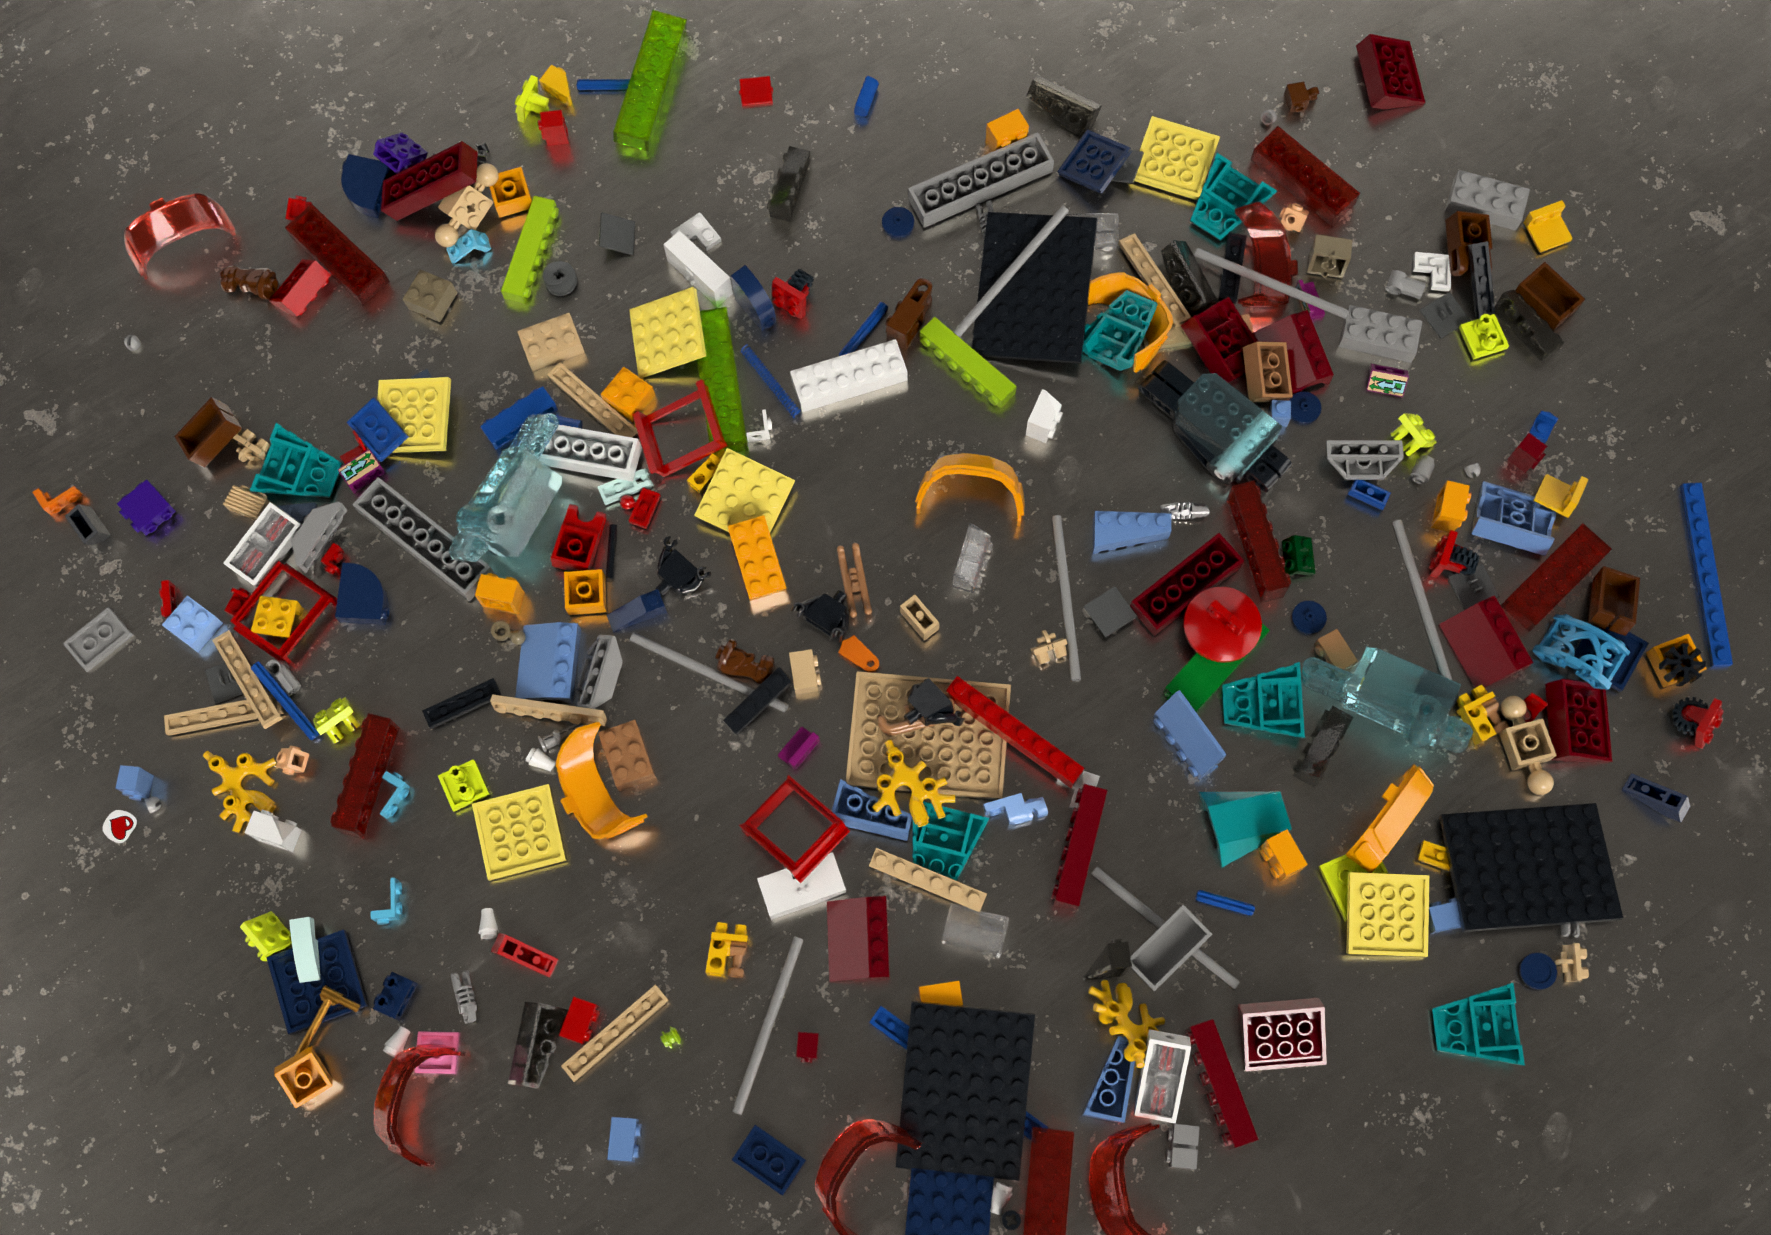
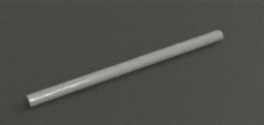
M1062 205L955 328L953 332L958 337L963 335L1067 215L1069 210Z
M1197 248L1194 254L1195 257L1341 318L1347 319L1350 311L1208 251Z
M1061 515L1052 516L1071 680L1080 681L1081 674Z
M1396 520L1392 524L1443 683H1449L1453 680L1402 520Z
M635 632L630 637L631 642L747 696L755 690V688ZM776 698L769 706L785 713L789 704Z
M1099 867L1093 870L1091 874L1158 929L1166 922ZM1199 948L1192 954L1194 958L1231 988L1235 989L1240 983L1238 979Z
M794 936L736 1098L732 1110L734 1113L742 1115L803 942L801 938Z

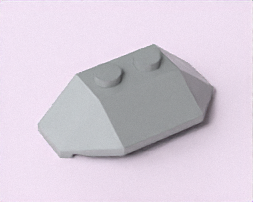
M1326 440L1327 460L1345 480H1384L1404 458L1402 440Z
M338 501L312 509L310 514L304 518V523L300 529L294 533L291 542L296 565L304 573H307L315 564L339 528L343 516L347 512V509L341 502Z
M599 635L596 638L597 641L586 652L574 689L577 707L595 709L612 698L623 662L615 636Z

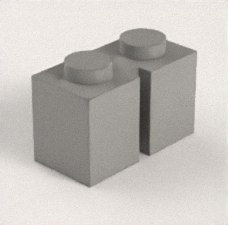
M1173 1124L1172 1128L1168 1129V1141H1171L1170 1149H1167L1166 1162H1169V1167L1197 1169L1198 1150H1196V1146H1198L1199 1126Z

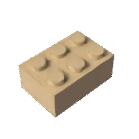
M570 313L517 331L532 371L585 353Z

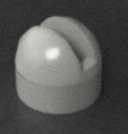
M1266 110L1261 115V120L1266 125L1274 123L1277 119V114L1274 110Z
M128 335L124 339V344L129 350L135 351L141 346V341L135 335Z
M1479 463L1464 467L1466 475L1470 478H1474L1473 473L1478 477L1481 472Z
M157 797L145 799L150 814L161 808L162 804L157 803L160 801Z

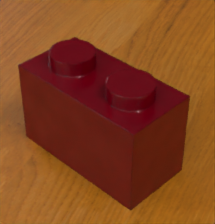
M1528 433L1507 460L1526 473L1530 468L1534 470L1546 454L1543 451L1548 446Z

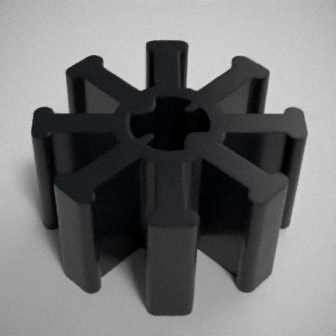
M1685 643L1676 649L1672 647L1665 652L1663 657H1666V659L1659 663L1660 670L1663 668L1671 669V672L1663 678L1669 682L1677 675L1676 686L1679 687L1699 679L1702 676V673H1699V671L1706 667V661L1699 662L1693 660L1701 654V651L1696 648L1688 654L1687 647L1689 644Z

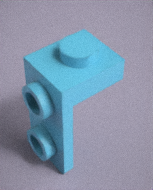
M470 229L458 239L455 245L447 247V252L451 263L455 264L473 249L487 253L491 250L489 238L485 233Z
M386 771L382 778L397 788L380 812L381 816L388 819L397 811L399 802L407 797L410 786L402 781L404 777L398 773L393 772L391 774Z
M390 878L391 909L371 911V919L377 922V924L384 925L389 924V921L400 920V914H402L403 910L402 903L399 902V895L402 894V884L396 878Z

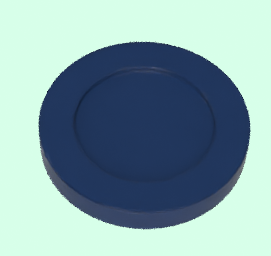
M891 208L883 215V230L893 238L906 237L914 228V217L906 208Z
M1298 392L1289 400L1291 401V419L1299 424H1310L1316 421L1321 413L1319 399L1310 392Z
M1303 601L1294 608L1291 620L1293 626L1300 633L1313 635L1324 628L1327 615L1319 603Z
M1532 953L1521 961L1519 973L1522 981L1528 987L1535 990H1543L1555 982L1557 967L1549 956L1543 953Z

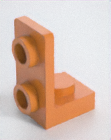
M75 486L54 499L48 492L44 493L40 488L32 492L43 510L49 515L60 512L63 507L76 502L83 495Z

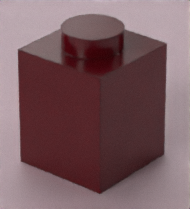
M798 1032L796 1057L800 1059V1062L812 1063L813 1060H817L819 1033Z

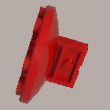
M1213 587L1202 591L1193 598L1186 609L1183 627L1187 641L1199 655L1211 661L1227 663L1245 657L1254 649L1261 636L1262 620L1257 606L1246 594L1230 587Z

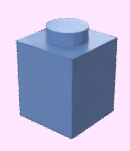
M1272 400L1268 408V421L1272 426L1287 427L1291 419V401Z

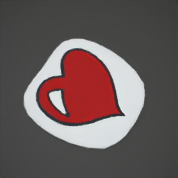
M115 810L106 818L103 824V832L110 840L116 843H123L136 827L137 820L127 811Z

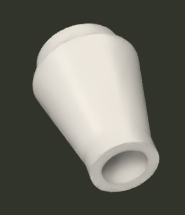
M534 747L530 750L525 760L530 766L548 770L549 772L553 770L556 761L552 760L539 748L535 749Z
M484 908L481 910L478 933L482 939L496 938L499 930L493 909Z
M400 1026L384 1044L383 1051L397 1058L402 1054L411 1032Z
M997 1182L996 1186H993L990 1212L997 1215L1002 1214L1013 1194L1011 1192L1013 1187L1002 1182Z

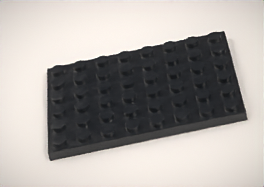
M988 212L977 303L1053 215ZM1065 216L976 318L972 349L982 357L1082 363L1097 218Z
M1596 803L1452 813L1439 816L1463 932L1618 921L1623 919Z
M912 1001L896 1168H916L1019 1181L1035 1023L1034 1013Z

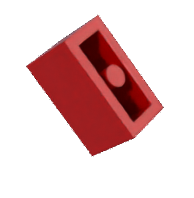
M562 110L540 112L541 119L538 120V126L542 139L546 140L547 146L569 144L568 128Z
M573 996L559 1036L585 1045L586 1041L589 1042L591 1039L593 1022H597L599 1018V1006Z

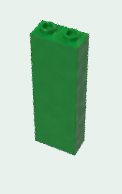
M1262 624L1261 636L1254 649L1270 631L1264 624ZM1196 653L1165 687L1163 691L1165 698L1169 700L1180 690L1197 713L1250 653L1237 661L1227 663L1211 661Z

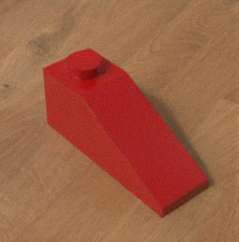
M502 933L498 934L491 949V952L549 978L558 961L557 958Z

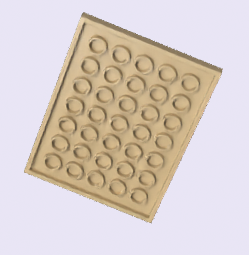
M857 671L846 772L847 784L858 788L877 789V779L883 774L892 776L894 769L888 765V756L886 754L888 750L885 745L886 741L892 740L894 746L898 747L899 751L903 753L906 766L913 768L921 760L926 764V767L919 773L921 781L925 778L937 780L945 777L947 784L939 787L938 793L959 797L1002 799L1007 744L1004 739L956 704H954V714L956 711H960L962 713L960 718H965L961 726H955L953 723H942L898 735H886L878 726V717L883 715L889 724L906 721L904 718L906 714L904 705H908L907 700L911 687L914 684L924 682L928 677ZM929 678L944 694L953 682L951 679ZM965 681L1009 713L1011 685ZM903 785L895 791L911 792V789Z

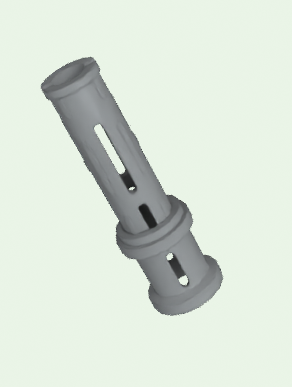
M574 724L562 730L554 729L552 733L543 737L538 736L544 753L547 752V749L556 745L561 746L576 728L588 724Z

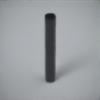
M615 524L609 525L606 580H613L617 533V525Z

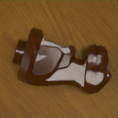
M231 265L220 273L222 278L220 281L221 288L226 293L235 292L237 285H239L242 292L249 291L254 295H258L261 299L269 300L278 289L276 273L269 268L241 269Z
M730 639L726 646L721 645L715 659L719 660L717 669L720 672L732 676L749 677L759 685L773 673L775 664L774 658L771 655L768 656V654L763 655L759 663L755 662V654H748L745 650L737 647V641L734 639Z

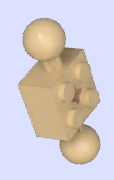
M489 163L479 165L477 167V181L473 187L469 185L442 200L438 208L452 217L448 224H442L436 229L435 239L439 245L443 247L455 245L459 237L457 229L461 224L468 229L476 230L494 203L483 195L482 191L485 187L493 186L498 181L499 174L495 166Z
M1509 696L1501 703V713L1506 719L1512 721L1513 726L1505 728L1499 735L1511 769L1513 771L1529 767L1531 773L1527 780L1529 789L1534 794L1545 795L1552 790L1554 780L1549 772L1542 770L1540 763L1550 761L1557 755L1544 720L1539 719L1525 723L1523 717L1527 710L1526 703L1518 696Z

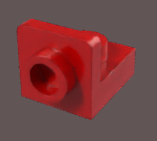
M298 195L295 198H288L285 219L305 223L308 205H312V202L306 201L307 197Z
M334 542L321 559V563L325 566L323 569L328 573L341 575V570L335 565L342 560L344 551Z
M239 588V590L231 589L233 596L224 610L226 613L234 616L250 597V592L243 588Z

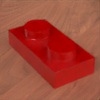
M169 580L161 581L159 594L163 601L161 614L167 619L177 608L175 585Z

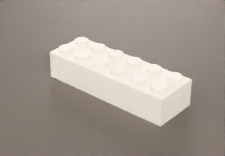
M895 339L790 371V376L801 411L806 412L907 381V369Z
M530 420L520 454L527 463L633 482L642 446L637 438Z

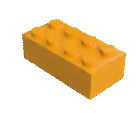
M765 516L729 525L728 531L749 600L752 601L785 591L786 585Z

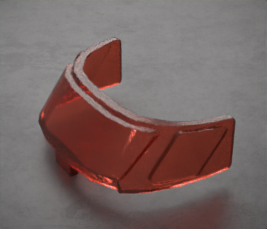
M201 193L181 196L165 202L162 197L150 203L151 210L135 219L124 231L127 254L140 276H144L145 280L148 278L147 263L154 253L189 234L203 229H221L232 236L236 235V229L224 208L212 198Z
M1261 202L1236 208L1235 214L1246 226L1253 243L1255 271L1292 286V277L1298 275V261H1291L1286 230L1280 220ZM1255 282L1254 294L1238 299V304L1246 308H1278V305L1288 304L1290 296Z
M420 1044L417 1047L398 1053L390 1062L381 1079L374 1104V1128L376 1134L388 1146V1150L420 1167L422 1165L432 1166L435 1161L416 1156L403 1146L397 1132V1118L407 1082L417 1066L428 1058L436 1056H465L466 1052L455 1050L456 1048L444 1044Z
M865 1119L864 1121H858L849 1126L835 1140L824 1157L816 1177L815 1191L823 1206L822 1211L840 1235H857L838 1219L836 1197L842 1182L859 1156L869 1146L885 1141L903 1144L915 1150L922 1146L920 1141L908 1134L903 1128L883 1120Z
M1151 1123L1120 1130L1108 1136L1093 1152L1089 1173L1090 1192L1093 1209L1106 1235H1151L1135 1221L1130 1209L1124 1164L1125 1156L1132 1143L1142 1135L1159 1129V1124L1152 1126Z

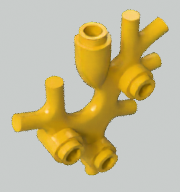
M892 740L886 741L888 765L894 769V773L892 776L883 774L878 777L877 789L882 793V796L872 806L873 810L878 812L885 805H889L894 816H899L901 811L895 799V790L905 785L912 792L909 800V810L914 823L918 827L929 823V816L923 804L924 799L931 800L938 819L944 818L946 815L942 808V803H955V795L938 793V788L947 784L945 777L937 780L925 778L921 781L919 773L926 767V764L921 760L913 768L906 766L903 753L899 751L898 747L894 746Z
M209 751L203 754V757L208 761L209 768L220 774L223 779L222 784L211 789L214 796L222 792H229L231 794L225 797L223 801L225 809L219 816L226 820L230 814H236L233 832L240 833L243 823L250 821L252 814L246 810L248 803L253 804L260 811L266 810L272 813L275 810V802L266 794L257 790H245L241 785L245 776L253 774L269 787L272 786L275 781L266 772L267 769L277 764L274 757L263 763H257L256 759L250 754L242 753L236 759L238 766L230 767L228 761L218 755H213Z
M1107 980L1101 981L1102 991L1091 986L1088 993L1103 1003H1095L1093 1006V1010L1099 1012V1020L1104 1024H1108L1116 1019L1118 1025L1109 1028L1110 1034H1123L1129 1042L1128 1046L1124 1049L1125 1059L1129 1062L1135 1061L1137 1068L1144 1067L1143 1059L1145 1058L1144 1052L1147 1050L1146 1042L1149 1029L1159 1031L1156 1026L1165 1024L1164 1017L1152 1018L1148 1013L1147 1005L1143 1003L1139 1005L1142 1024H1134L1128 1017V1013L1133 1006L1131 988L1126 983L1116 985L1115 995L1117 1002L1112 998Z

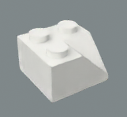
M1042 389L1028 419L1026 436L1043 443H1047L1049 438H1053L1056 424L1060 422L1063 412H1061L1062 405L1046 390Z
M261 810V813L253 811L244 833L257 841L293 852L302 830L296 827L297 823L287 819L285 822L279 821V817L273 815V813Z

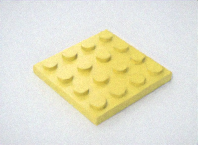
M1152 116L1140 148L1144 155L1134 181L1198 200L1220 136Z
M694 287L629 309L639 377L644 378L706 357L697 290Z
M449 377L379 380L377 400L409 436L392 453L446 451L451 379Z
M727 448L694 517L729 533V525L764 515L769 532L771 533L795 480Z
M549 784L472 804L487 879L489 881L567 861Z
M1348 872L1346 953L1428 957L1429 875Z

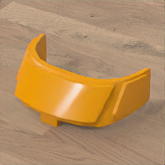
M1125 272L1111 273L1091 280L1088 305L1099 303L1110 305L1126 290L1157 302V308L1145 334L1149 341L1148 346L1137 352L1134 356L1133 371L1135 373L1139 370L1142 371L1152 361L1168 338L1167 334L1173 325L1171 312L1160 298L1161 293L1152 284L1147 286L1138 278L1130 276Z
M952 454L939 458L930 470L924 474L915 500L917 502V514H920L922 500L927 489L936 480L950 474L976 475L1000 481L1011 491L1017 508V526L1020 527L1021 516H1024L1025 507L1023 487L1013 468L1006 462L979 454Z
M595 722L576 728L567 737L558 752L555 766L565 798H562L560 801L566 813H574L581 826L592 838L608 839L645 822L643 819L648 816L643 814L637 817H629L621 812L612 801L594 762L593 743L601 726L600 722Z
M1413 764L1404 773V779L1398 787L1393 783L1389 785L1381 796L1388 802L1363 835L1346 853L1348 858L1369 873H1372L1391 851L1433 792L1434 784L1420 766L1417 767Z

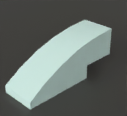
M304 917L289 920L299 983L321 980L318 940L315 939L314 919Z

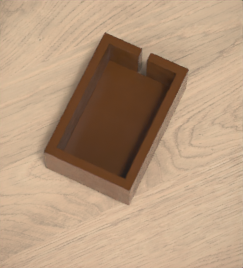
M1546 262L1525 278L1513 293L1553 331L1576 312L1585 301V298Z
M211 397L174 436L188 460L205 468L242 429L237 419L233 417L234 415L228 405Z
M1603 566L1593 578L1588 623L1603 629L1609 627V631L1625 636L1636 624L1640 578Z

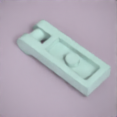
M641 469L636 471L633 482L616 479L598 486L604 504L608 505L618 501L624 495L638 493L642 488H653L654 484L652 480H649L648 470ZM641 479L642 482L637 484L636 480Z

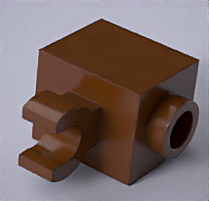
M1304 81L1287 84L1284 96L1289 112H1301L1307 109L1309 101L1317 99L1319 94L1318 87H1312L1307 90Z

